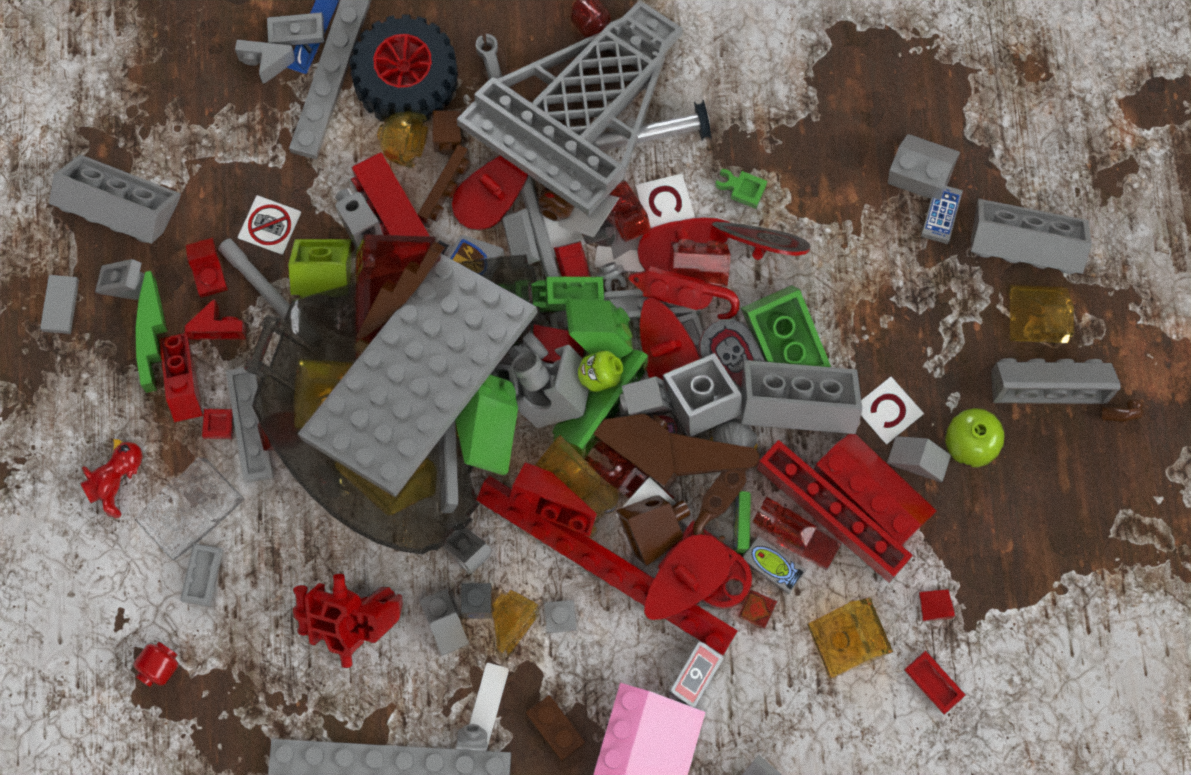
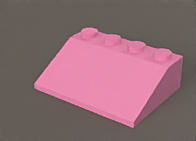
M620 683L593 775H688L705 712L653 692Z

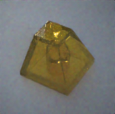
M1010 285V341L1067 343L1074 334V305L1067 287Z
M511 589L507 595L502 593L492 606L495 609L493 619L499 658L503 662L506 661L540 615L537 603Z

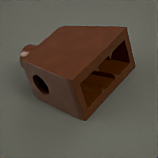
M659 495L616 510L634 556L646 566L682 540L683 534L678 522L691 515L687 504L683 500L671 506L668 501Z

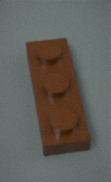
M459 144L417 214L423 225L427 228H430L433 221L438 222L444 211L442 206L447 198L451 199L457 189L456 181L460 175L464 176L470 167L471 161L469 160L468 149Z

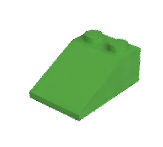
M790 285L740 308L749 330L759 345L765 362L831 367L800 289Z
M490 374L455 419L465 464L501 475L508 473L518 412L516 390L512 382Z

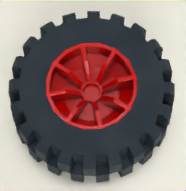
M402 14V18L395 19L394 15L386 17V22L381 23L378 20L371 24L372 30L370 32L367 29L364 30L360 35L361 42L357 41L352 49L354 55L350 57V67L356 95L359 101H362L363 107L369 113L374 111L375 118L382 122L388 118L390 124L399 126L400 122H406V126L415 125L414 121L420 119L422 123L430 120L429 115L433 114V111H443L442 104L449 105L453 99L452 92L456 91L458 84L454 48L451 46L450 39L446 33H441L440 27L435 23L427 25V20L423 17L418 16L414 20L408 14Z

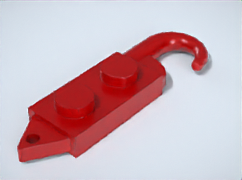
M651 266L649 270L630 274L628 277L643 292L644 297L656 298L659 301L694 310L706 308L713 296L728 300L731 304L730 311L725 314H718V319H731L740 309V301L734 291L706 283L705 280Z

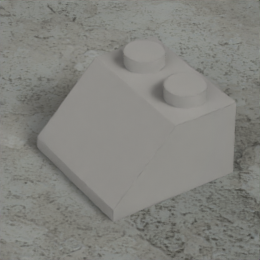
M907 134L899 146L889 170L888 184L930 199L933 197L941 200L960 152Z
M715 353L663 375L676 415L689 437L742 415V395Z

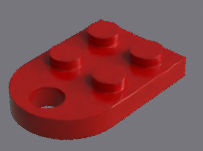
M693 520L683 532L682 540L676 543L657 567L659 570L680 542L689 536H694L693 525L695 522ZM704 529V535L712 536L715 539H717L715 536H713L711 533ZM723 542L722 544L728 551L731 562L729 575L717 590L702 600L706 605L716 609H728L740 604L748 595L752 583L751 570L746 560ZM735 580L742 585V592L739 595L733 596L726 591V584L729 581Z

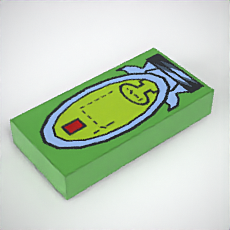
M741 491L734 500L733 550L739 555H743L749 549L751 494L745 491Z

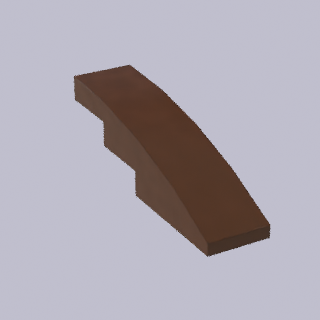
M434 242L421 265L411 261L397 284L388 280L383 285L356 337L360 339L366 337L384 324L396 310H399L407 302L432 270L445 249L444 246Z

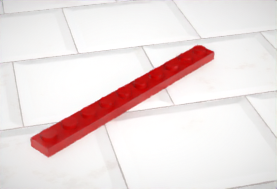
M490 475L486 478L476 501L645 606L649 588L654 580L653 577L582 533L508 505L512 489ZM694 605L678 615L666 618L672 624L722 655L725 654L738 630L698 605Z

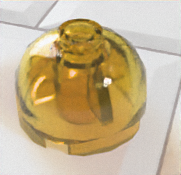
M404 110V112L393 113L384 124L379 126L377 139L380 140L383 155L389 161L406 168H412L416 165L412 161L415 156L421 158L427 140L428 127L423 126L422 119L427 120L425 115Z

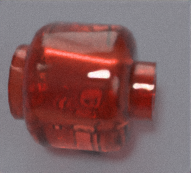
M577 0L572 7L571 21L583 36L589 38L603 31L611 22V14L600 0Z

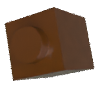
M433 111L434 152H439L442 155H452L458 144L462 146V128L457 125V118L461 115V111Z

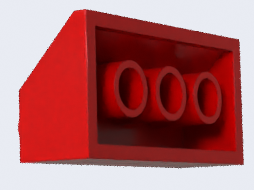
M848 434L836 443L816 463L813 469L902 546L937 512L856 434Z

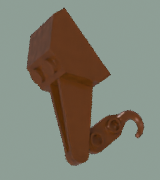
M638 414L603 420L593 433L597 441L647 478L650 477L666 492H668L678 476L721 472L703 497L699 516L693 525L694 535H704L703 531L707 523L727 511L746 484V471L756 467L759 462V454L752 447L669 433L668 424L655 414L651 418L646 414ZM721 535L717 540L722 543L725 537Z

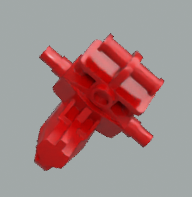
M341 573L333 576V594L326 592L325 584L318 583L309 592L308 587L305 585L294 587L293 593L296 598V606L293 608V617L298 621V634L308 635L309 644L314 646L320 640H324L329 652L339 654L341 667L350 668L353 665L352 655L364 641L376 643L398 622L403 606L402 595H396L390 587H379L369 597L366 596L360 599L358 594L347 590L345 575Z

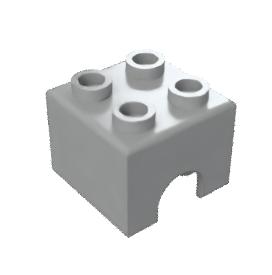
M570 345L555 349V352L561 359L555 361L554 364L541 360V364L545 366L549 373V380L543 388L533 392L527 391L523 388L518 378V394H516L518 411L536 428L556 425L559 422L573 418L577 419L583 416L586 410L589 389L581 384L578 377V368L583 358Z

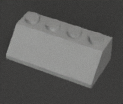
M78 155L54 174L49 204L59 207L64 212L82 216L89 222L110 227L115 232H123L133 236L140 242L152 244L164 233L180 200L181 193L83 155Z
M978 199L971 235V252L985 258L991 256L1000 257L1010 263H1018L1020 261L1030 263L1034 267L1041 269L1050 267L1059 269L1066 274H1074L1075 272L1083 274L1092 245L1089 220Z
M1007 358L996 362L991 370L993 403L1107 404L1120 390V382L1112 363H1103L1100 359L1086 360L1085 363H1074L1072 359H1060L1056 363H1045L1044 359L1017 362L1016 359Z
M744 360L741 425L856 434L862 413L857 370Z

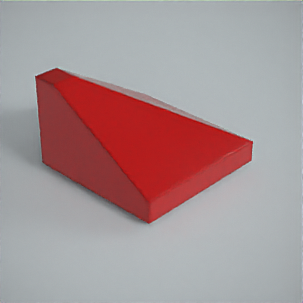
M949 589L919 592L923 622L952 619L955 616Z

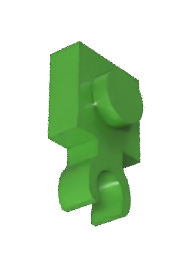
M721 169L720 175L726 177L728 181L722 183L716 180L715 187L719 190L733 191L730 199L757 209L768 181L741 171L739 178H737L729 170Z

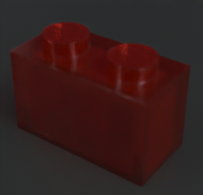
M689 239L671 242L668 271L705 280L706 283L728 287L731 253L727 244L716 240L708 241L707 243H696Z

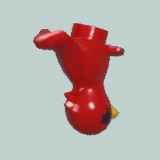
M113 439L114 447L111 459L93 472L86 466L82 467L87 480L80 484L91 504L101 500L103 510L108 517L120 518L122 513L115 505V496L119 490L122 476L127 475L131 479L132 474H137L138 468L142 463L143 454L141 448L136 443Z

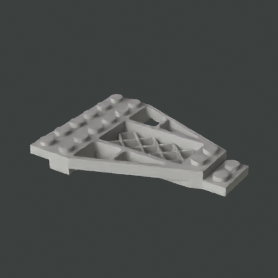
M639 0L622 18L609 23L602 32L499 79H495L492 76L474 94L475 101L457 118V125L589 216L624 179L665 61V54L682 36L683 28ZM609 50L616 57L601 58L600 52ZM577 56L557 77L546 71ZM621 65H632L638 72L622 73ZM617 66L618 73L603 74L602 67ZM598 67L599 75L583 76L585 68ZM534 75L549 85L532 103L509 88V86ZM624 81H632L626 88L624 87ZM620 82L619 90L605 91L604 83ZM600 84L601 91L585 92V85ZM567 86H581V93L566 94L565 92ZM643 89H646L647 91L634 128H630L616 117ZM606 99H615V100L607 107V100H606ZM602 100L603 108L588 109L587 101ZM583 101L584 109L568 110L567 103ZM563 103L564 111L548 112L550 104ZM589 117H598V118L590 125ZM585 118L586 126L570 127L569 119ZM557 120H565L566 126ZM608 127L615 129L629 139L621 164L591 144Z

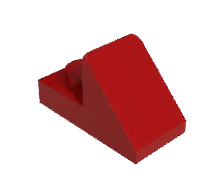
M213 237L186 245L187 260L192 269L200 298L227 291L228 288Z
M214 299L185 325V333L189 340H245L247 328L243 320H239L237 317H223L222 320H219V306Z

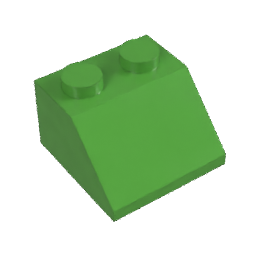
M569 299L565 302L569 335L589 354L610 351L621 360L633 351L631 341L633 335L628 323L630 318L621 307L617 308L610 301Z

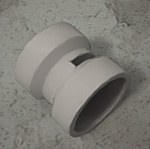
M531 332L523 337V344L513 346L508 351L513 359L517 354L526 350L535 351L540 359L549 354L543 344Z
M526 350L517 354L511 362V368L515 375L519 377L523 388L532 392L543 388L549 380L547 369L541 364L542 362L538 354L533 350Z

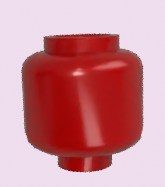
M159 641L156 645L153 643L147 644L133 663L134 668L139 672L136 678L149 687L153 683L159 686L165 685L179 666L178 661L175 659L177 654Z

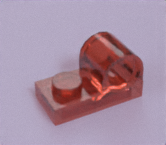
M626 181L619 183L609 194L619 197L611 210V214L614 217L616 228L622 240L628 242L651 232L647 212Z

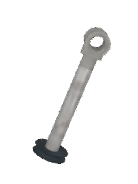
M702 100L701 104H696L694 101L695 114L642 125L636 143L699 130L702 141L705 137L711 139L710 119L704 100ZM618 131L601 133L591 144L602 151L626 146L629 143V139Z

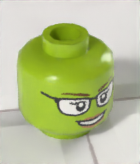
M610 351L596 352L582 359L578 368V377L583 386L592 392H599L619 384L623 365L620 359Z

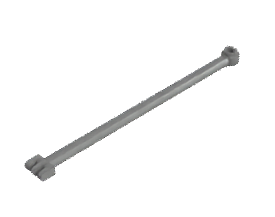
M486 34L487 46L492 48L486 52L482 50L485 44L481 35L476 40L477 54L484 60L488 78L490 79L493 76L495 79H499L502 77V73L496 56L498 50L497 40L494 36ZM529 175L521 193L525 207L528 209L545 277H560L544 219L538 205L533 181ZM566 310L555 311L556 313L549 315L552 328L560 329L558 323L562 322L564 330L569 331Z

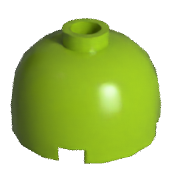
M972 408L962 411L952 419L947 428L945 443L948 452L957 462L972 465L971 467H981L988 465L999 455L1004 445V430L1001 422L994 414L985 409Z

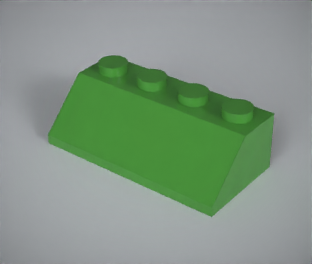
M633 349L632 352L620 360L623 365V372L619 384L615 387L599 392L589 390L586 410L583 416L556 424L552 431L555 434L554 444L583 463L597 443L593 433L603 420L612 419L618 413V404H621L620 394L623 393L622 386L640 381L646 373L648 355L644 352Z

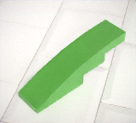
M151 271L145 272L136 320V358L140 384L146 393L157 390L152 363L162 361L157 334L168 332L157 281Z
M546 277L545 280H517L515 284H497L536 306L538 313L565 311V302L569 299L604 301L603 277Z

